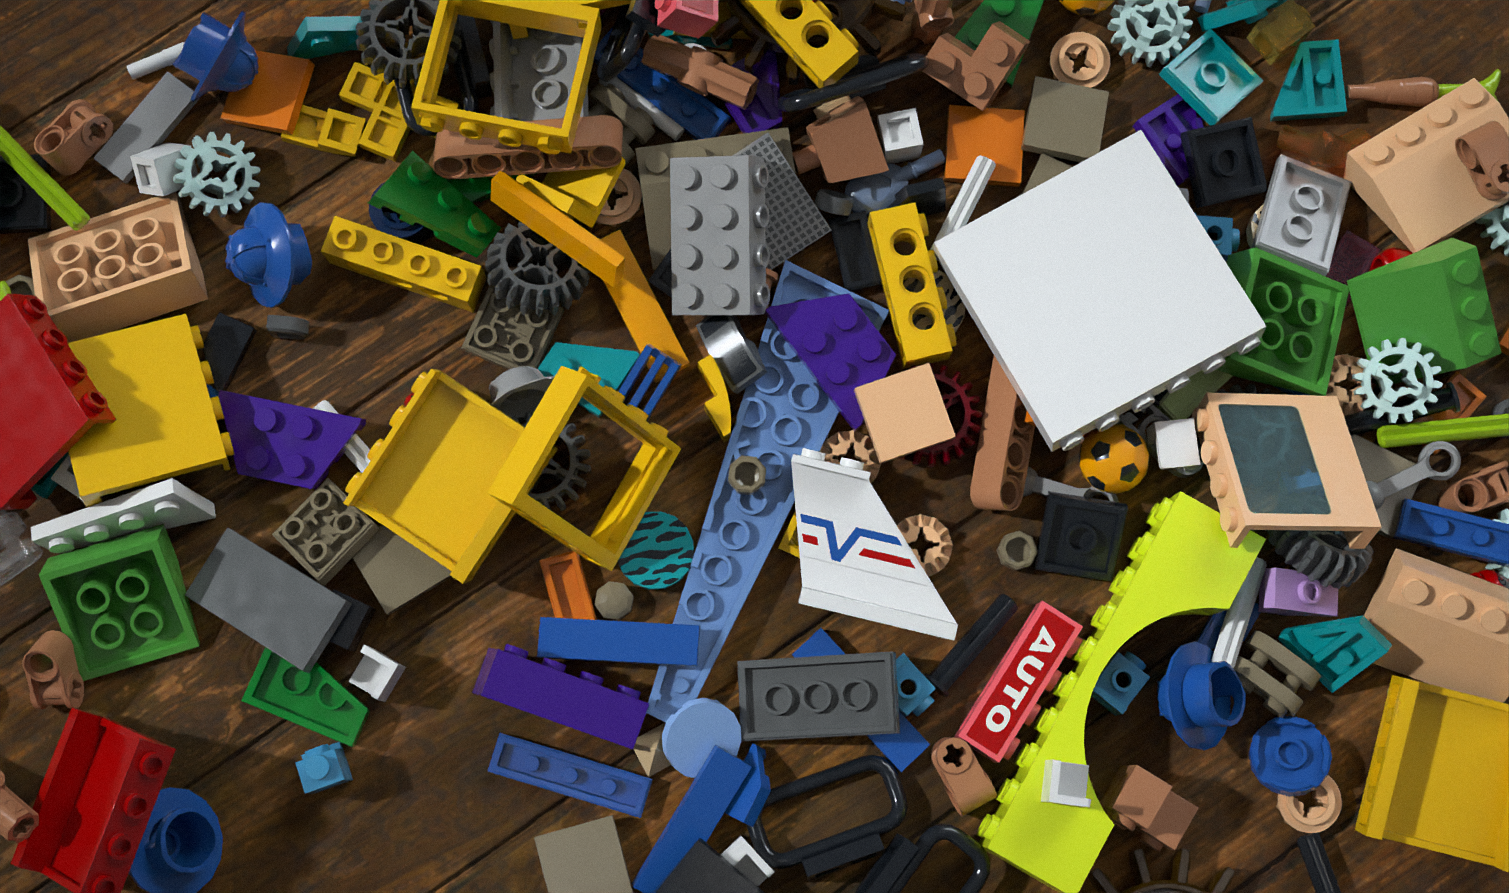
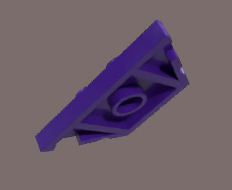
M850 293L767 308L765 310L767 317L854 432L858 430L864 418L854 393V388L885 378L896 357L895 352Z
M219 390L218 396L235 454L233 457L237 473L241 475L308 489H317L327 477L331 465L337 463L345 453V446L357 430L361 431L366 424V419Z

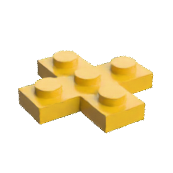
M425 53L417 55L414 59L425 56ZM354 62L339 96L342 101L372 112L358 144L362 149L396 162L410 132V128L403 118L394 80L387 85L384 82V73L374 76L371 73V68ZM410 80L413 95H415L416 86L414 85V80ZM437 95L434 105L461 110L458 103Z

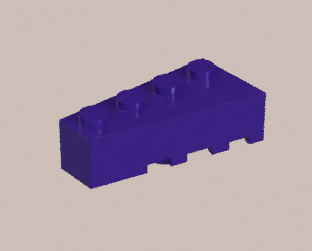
M509 644L505 645L504 650L488 648L472 693L630 749L634 748L649 703L639 700L641 692L618 684L616 691L602 686L603 678L581 671L579 678L566 674L564 671L567 665L545 657L542 664L527 659L528 651Z

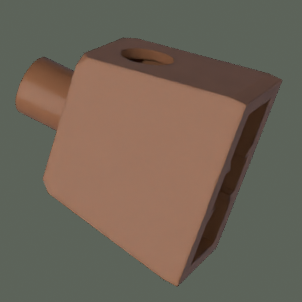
M860 96L849 100L806 127V131L811 145L792 152L793 161L799 175L820 167L822 175L828 183L889 171L866 102Z

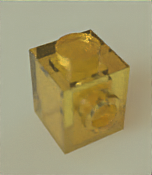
M1287 0L1260 20L1251 30L1247 39L1271 66L1303 42L1315 25L1312 23L1310 14L1303 6L1297 5L1294 0Z

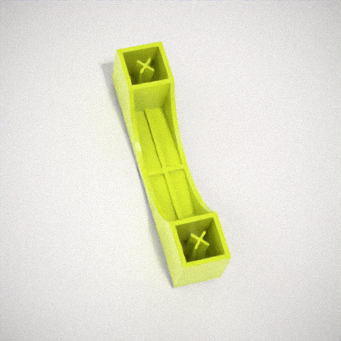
M1181 491L1171 498L1165 497L1160 504L1157 502L1151 509L1145 523L1150 525L1148 531L1145 532L1142 538L1140 536L1136 538L1127 554V557L1131 558L1132 561L1124 571L1120 570L1109 587V591L1114 593L1105 606L1101 604L1090 622V625L1095 627L1094 631L1087 640H1082L1078 650L1071 658L1076 662L1072 671L1068 675L1064 673L1053 690V694L1057 696L1055 703L1049 710L1044 708L1034 725V729L1038 731L1036 738L1030 745L1025 743L1015 760V764L1019 766L1016 775L1011 780L1007 778L1000 787L995 798L1000 801L997 810L992 816L987 814L984 817L976 835L981 837L979 844L986 851L1059 893H1078L1114 824L1103 810L1094 792L1089 773L1086 798L1091 799L1090 808L1041 802L1045 760H1060L1061 762L1087 765L1084 748L1087 708L1096 682L1111 657L1134 634L1159 619L1191 614L1211 616L1228 610L1266 540L1250 530L1238 548H1230L1226 531H1223L1220 525V513Z

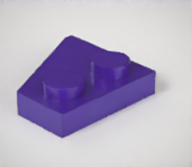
M768 49L761 65L752 74L758 78L759 83L757 85V92L746 110L722 100L742 133L772 130L782 126V110L778 107L780 87L776 51ZM746 57L731 65L748 73L745 71L744 65Z
M1177 94L1138 119L1132 127L1136 132L1142 130L1176 185L1179 186L1190 179L1180 133L1203 128L1204 126L1202 118H1197L1196 111Z

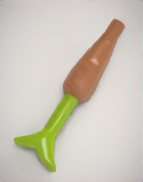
M1499 69L1495 70L1488 78L1479 82L1497 101L1495 92L1501 78V71ZM1428 77L1393 79L1363 85H1347L1345 97L1347 100H1367L1391 105L1422 107L1429 105L1463 84H1438L1434 79Z

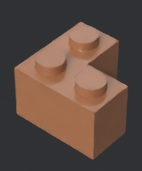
M1001 21L991 25L976 50L946 33L940 35L927 55L928 66L922 71L983 111L991 105L1031 41Z
M1120 765L1100 800L1103 810L1107 812L1106 814L1114 826L1124 831L1126 829L1132 832L1134 830L1141 833L1138 840L1158 852L1161 851L1162 847L1170 850L1177 848L1198 810L1197 806L1170 791L1173 786L1138 765Z

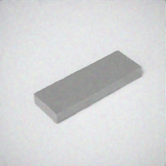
M167 72L96 154L94 159L127 185L135 175L130 156L161 145L199 99L194 102L190 101L194 91Z

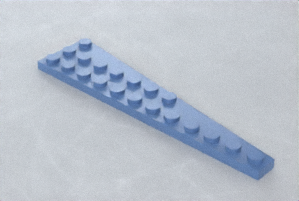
M785 260L771 306L850 293L878 331H880L889 313L888 309ZM769 318L764 327L758 348L767 373L745 389L673 624L700 626L698 667L659 665L648 701L649 706L646 713L665 723L672 713L675 714L682 708L681 705L689 700L698 698L795 502L791 465L793 454L801 455L802 448L820 452L839 414V410ZM741 455L757 457L766 468L764 487L754 495L737 494L728 483L730 464Z

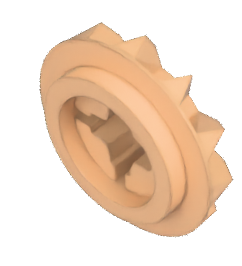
M1074 32L1063 36L1056 42L1051 52L1049 65H1051L1054 79L1065 83L1096 88L1108 74L1110 55L1105 44L1096 36L1085 32ZM1083 51H1086L1084 64L1089 68L1082 67L1076 74L1073 73L1072 67L1074 62L1069 58L1077 59L1079 55H1082Z
M624 168L613 187L616 194H622L623 196L616 199L614 210H611L606 201L596 220L598 224L615 227L617 224L629 222L632 216L640 209L642 198L640 184L636 177Z
M1348 354L1334 357L1326 396L1338 397L1344 416L1363 411L1360 406L1366 400L1364 394L1354 395L1353 393L1354 390L1362 387L1360 381L1352 379L1353 374L1363 372V368L1356 363L1360 358ZM1347 376L1348 381L1357 384V387L1348 391V395L1346 389L1334 386V383L1346 380ZM1371 378V388L1373 390L1377 384Z
M854 430L838 431L824 442L820 452L826 453L824 461L840 464L838 459L832 458L845 456L851 445L853 446L854 457L860 459L861 462H866L863 470L871 472L869 482L872 483L875 480L881 464L869 436L857 431L854 432Z
M919 514L905 518L897 525L908 544L917 540L920 530H922V535H924L926 542L937 544V546L926 550L923 562H921L920 556H918V550L911 549L927 576L938 573L946 566L950 560L953 544L949 530L937 518Z
M1328 775L1322 784L1312 792V798L1317 800L1318 803L1323 804V807H1309L1307 812H1304V804L1298 801V798L1278 794L1276 807L1284 818V822L1297 831L1317 833L1326 830L1336 821L1341 811L1342 799L1337 784Z

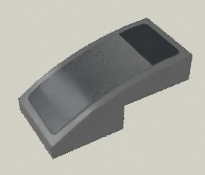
M709 315L696 325L706 349L713 356L721 375L734 393H740L767 373L755 343L746 338L737 315Z

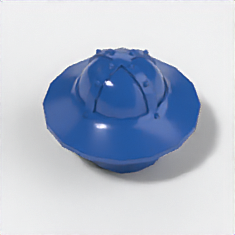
M243 10L231 28L203 12L200 16V24L194 26L188 35L182 51L174 61L173 66L200 81L190 101L194 102L207 92L217 91V89L226 92H237L251 85L256 74H258V56L254 48L248 43L244 33L246 12Z
M260 202L254 206L244 222V228L237 230L233 235H229L226 245V268L232 271L239 280L247 283L252 296L261 306L277 307L285 301L291 286L301 285L303 280L311 273L312 258L301 225L287 223L283 213L274 204Z
M1194 641L1181 645L1171 657L1166 675L1160 681H1157V699L1161 712L1160 716L1172 722L1177 735L1189 747L1205 751L1217 746L1224 736L1227 727L1237 724L1242 718L1245 709L1246 693L1231 665L1226 661L1211 662L1214 652L1207 645ZM1232 696L1234 699V706L1232 713L1230 715V699Z
M169 787L160 790L129 871V875L139 888L148 893H197L212 879L221 860L223 836L218 817L207 801L186 789Z

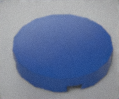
M1284 716L1283 718L1275 717L1268 721L1253 735L1249 750V760L1252 772L1262 785L1274 793L1290 797L1306 795L1322 784L1328 776L1332 754L1329 741L1324 734L1322 735L1315 728L1314 724L1306 719Z

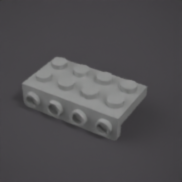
M490 20L493 26V39L489 41V49L494 60V72L490 73V85L494 93V106L490 109V115L518 121L564 118L583 38L527 27L528 37L513 39L509 24ZM588 85L580 117L589 116Z
M740 155L670 158L672 315H761L765 313L766 306L770 300V290L766 284V267L769 263L770 253L765 239V227L769 223V210L765 204V188L768 185L769 172L763 157Z

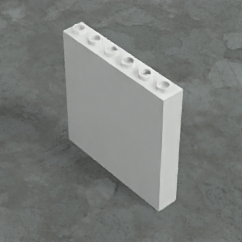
M1142 130L934 242L937 260L1051 452L1062 447L1063 451L1074 448L1084 441L1083 435L1095 428L1099 432L1104 431L1119 422L1120 418L1118 416L1130 409L1136 413L1155 402L1153 396L1167 389L1169 393L1180 390L1191 381L1189 377L1203 370L1204 374H1208L1218 369L1226 362L1224 358L1238 351L1240 355H1243L1253 350L1261 343L1260 338L1266 328V324Z

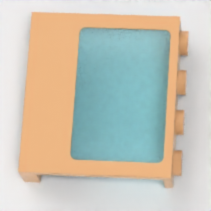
M1206 392L1199 406L1194 409L1192 418H1194L1195 430L1201 444V459L1207 465L1211 479L1210 490L1213 497H1216L1219 507L1220 525L1222 530L1226 531L1230 548H1238L1250 530L1344 531L1349 549H1365L1382 526L1337 396Z

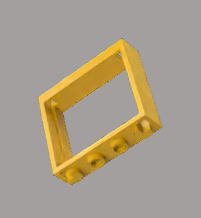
M440 0L411 106L416 123L432 132H442L444 129L459 132L462 136L473 140L486 137L497 139L500 143L510 147H519L523 144L537 147L540 151L547 154H559L560 152L571 154L602 27L599 8L557 0ZM458 14L583 38L562 128L434 105Z
M561 366L487 493L584 559L612 571L681 448L666 437L669 432L667 429L653 422L649 424L646 421L649 416L647 413L631 404L626 406L623 403L624 395L611 387H602L599 384L601 377L590 373L584 367H579L578 371ZM581 397L643 443L590 537L526 494Z

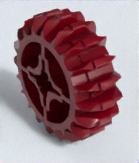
M929 363L933 372V365ZM942 365L938 374L933 375L938 389L947 393L942 397L946 411L948 412L953 405L957 404L960 412V427L954 439L912 453L914 454L912 459L913 466H918L922 456L926 457L927 468L935 466L936 456L939 457L943 466H947L950 464L949 452L955 458L961 459L964 456V452L960 444L966 448H972L975 441L968 434L978 435L981 431V427L971 421L981 419L983 412L970 408L980 402V397L978 395L967 397L966 394L973 388V384L967 382L960 387L957 383L962 374L957 371L952 379L946 377L945 375L948 371V366ZM906 455L899 457V459L903 460L906 457Z

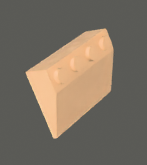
M1473 78L1347 153L1343 179L1351 181L1353 190L1412 253L1418 252L1445 240L1509 201V194L1495 201L1482 197L1455 149V140L1458 137L1490 121L1499 122L1509 137V118L1501 104ZM1498 176L1500 183H1503V178ZM1488 183L1486 186L1489 188L1492 185L1491 183Z
M177 192L166 196H156L90 218V221L78 231L73 230L70 226H66L28 239L35 296L46 305L47 313L56 327L66 336L67 343L116 331L208 300L201 265Z
M1396 548L1364 614V617L1392 644L1389 651L1373 664L1431 685L1504 703L1509 697V589Z

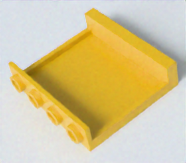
M186 314L67 343L76 358L86 367L87 375L98 392L106 398L108 407L116 418L114 423L94 424L68 451L79 494L86 508L102 503L101 496L207 467L223 464L225 471L230 470L227 457L235 455L229 433H220L217 420L225 418L219 397L210 398L207 387L208 384L214 383L208 360L200 362L197 349L204 348L198 325L190 327Z
M431 368L428 373L422 372L411 388V392L414 395L407 406L401 405L391 417L389 425L392 426V429L385 440L378 439L370 449L367 458L371 461L364 472H357L349 481L345 489L349 494L343 504L357 507L452 571L450 576L464 584L473 579L516 513L487 492L525 427L441 370ZM552 447L527 490V495L556 453V447Z
M1392 675L1355 830L1368 837L1380 840L1385 838L1495 866L1502 871L1509 872V704Z

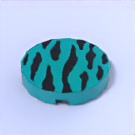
M661 511L645 512L621 554L618 564L623 574L634 585L647 590L665 589L679 583L689 572L694 556L693 539L688 528L677 517Z

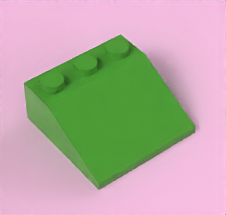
M1449 238L1347 280L1367 360L1371 359L1367 352L1368 348L1373 346L1381 352V341L1388 339L1392 347H1396V343L1400 338L1406 339V348L1409 349L1415 343H1421L1419 354L1422 356L1432 352L1434 356L1428 363L1430 367H1441V371L1437 374L1468 368L1501 354L1479 254L1475 245L1455 238ZM1402 355L1386 356L1379 363H1384L1387 366L1396 365ZM1416 365L1414 369L1416 378H1423L1419 366ZM1401 372L1394 375L1385 374L1392 380L1393 384L1403 382L1401 380L1403 375ZM1372 378L1373 382L1377 384L1376 387H1379L1377 380Z
M1257 247L1228 255L1226 262L1266 324V328L1260 338L1261 343L1256 348L1243 355H1240L1238 351L1224 358L1226 362L1217 370L1235 377L1315 396H1326L1349 294L1348 286Z
M164 524L50 557L39 574L61 630L71 639L74 645L76 662L83 681L190 650L200 645L189 600L185 596L186 589L179 562Z

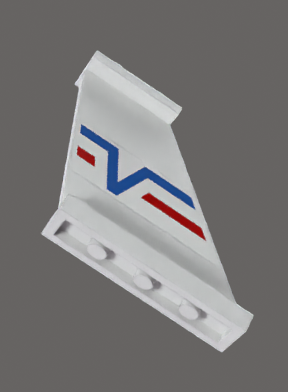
M802 448L801 455L793 454L791 465L802 578L799 603L955 640L958 624L869 482L871 472L863 470L864 462L841 457L840 464L824 461L826 453Z

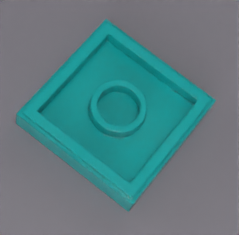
M1211 28L1159 73L1210 126L1216 125L1264 81Z

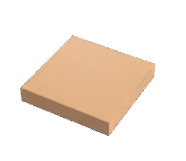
M929 363L854 388V393L880 464L956 437Z

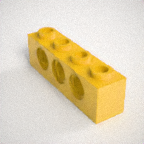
M739 0L818 88L834 84L858 63V42L847 29L844 28L840 31L831 22L833 16L821 1L817 0L814 3L812 0ZM788 7H796L802 11V14L796 19H786L782 16V12ZM814 35H822L827 38L828 43L821 48H814L807 41Z
M915 202L870 212L867 224L903 369L910 368L913 365L920 366L926 363L949 359L953 351L952 347L957 345L953 325L951 323L946 324L943 310L947 309V300L942 286L936 287L933 273L938 272V265L934 251H927L924 237L929 235L925 214H918ZM901 241L908 242L912 245L914 252L907 256L900 255L896 252L894 245ZM907 278H916L922 283L923 290L917 293L909 292L904 287L903 281ZM919 314L926 315L931 319L932 327L927 330L918 329L913 324L912 318Z
M334 216L321 249L322 254L330 264L470 312H474L487 278L480 265Z

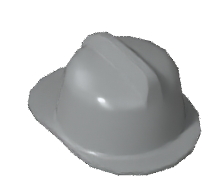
M520 366L505 371L489 385L491 405L511 418L516 416L519 422L526 420V412L531 411L532 414L534 413L555 376L544 377L538 369L530 366Z

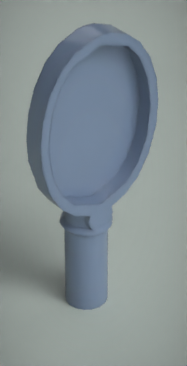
M938 149L912 163L908 162V165L902 168L895 164L887 163L889 171L850 179L846 186L845 194L854 200L851 211L853 213L865 211L866 216H869L870 212L886 209L896 200L894 195L904 186L908 185L909 180L917 179L919 175L946 163L942 151Z

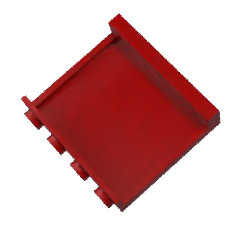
M8 293L0 301V510L28 509L37 500L31 488L94 424L114 423L116 421L108 407L106 398L94 386L87 375L86 367L76 358L67 344L66 336L56 327L47 313L46 305L34 295Z
M72 707L32 807L39 814V825L32 831L29 838L18 843L11 864L17 868L40 872L73 893H121L176 749L108 717Z

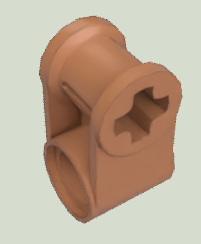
M82 99L74 100L66 106L63 112L48 127L37 135L34 141V149L59 174L63 176L72 175L79 171L85 162L110 139L113 133V123L107 116L96 113L93 105L88 101ZM79 112L86 119L82 120L75 113ZM93 126V127H94L95 129H97L100 133H99V134L94 133V132L90 129V127Z
M1490 121L1458 137L1455 140L1457 155L1466 166L1480 195L1487 200L1495 201L1509 194V137L1503 126L1497 121ZM1498 176L1503 178V183H1500ZM1491 183L1492 186L1488 188L1486 185Z
M1506 460L1474 472L1471 476L1443 487L1438 496L1439 507L1472 514L1485 508L1490 509L1509 502L1508 461ZM1458 490H1462L1466 494L1468 499L1467 506L1460 502Z
M54 630L47 631L39 637L22 660L32 706L38 710L46 709L48 705H66L70 709L72 707L78 708L84 697V683L79 674L74 645L66 634Z
M944 737L934 743L931 749L932 763L944 783L945 790L953 806L960 816L963 817L997 797L992 782L978 763L971 747L966 741L960 738ZM947 746L959 749V754L955 756L956 764L944 762L943 757L948 754Z

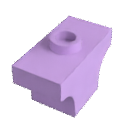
M1265 568L1259 588V612L1285 616L1337 617V588H1333L1331 585L1324 587L1317 580L1311 582L1306 575L1297 573L1296 570Z

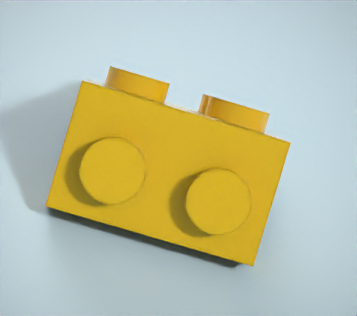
M622 157L621 162L611 168L548 172L543 183L523 174L518 175L516 181L570 219L593 228L625 166V159Z

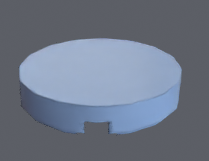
M708 698L689 700L681 705L682 708L675 714L672 713L666 721L662 733L663 752L670 764L686 777L695 778L715 744L735 756L738 754L742 741L741 726L735 714L717 700Z

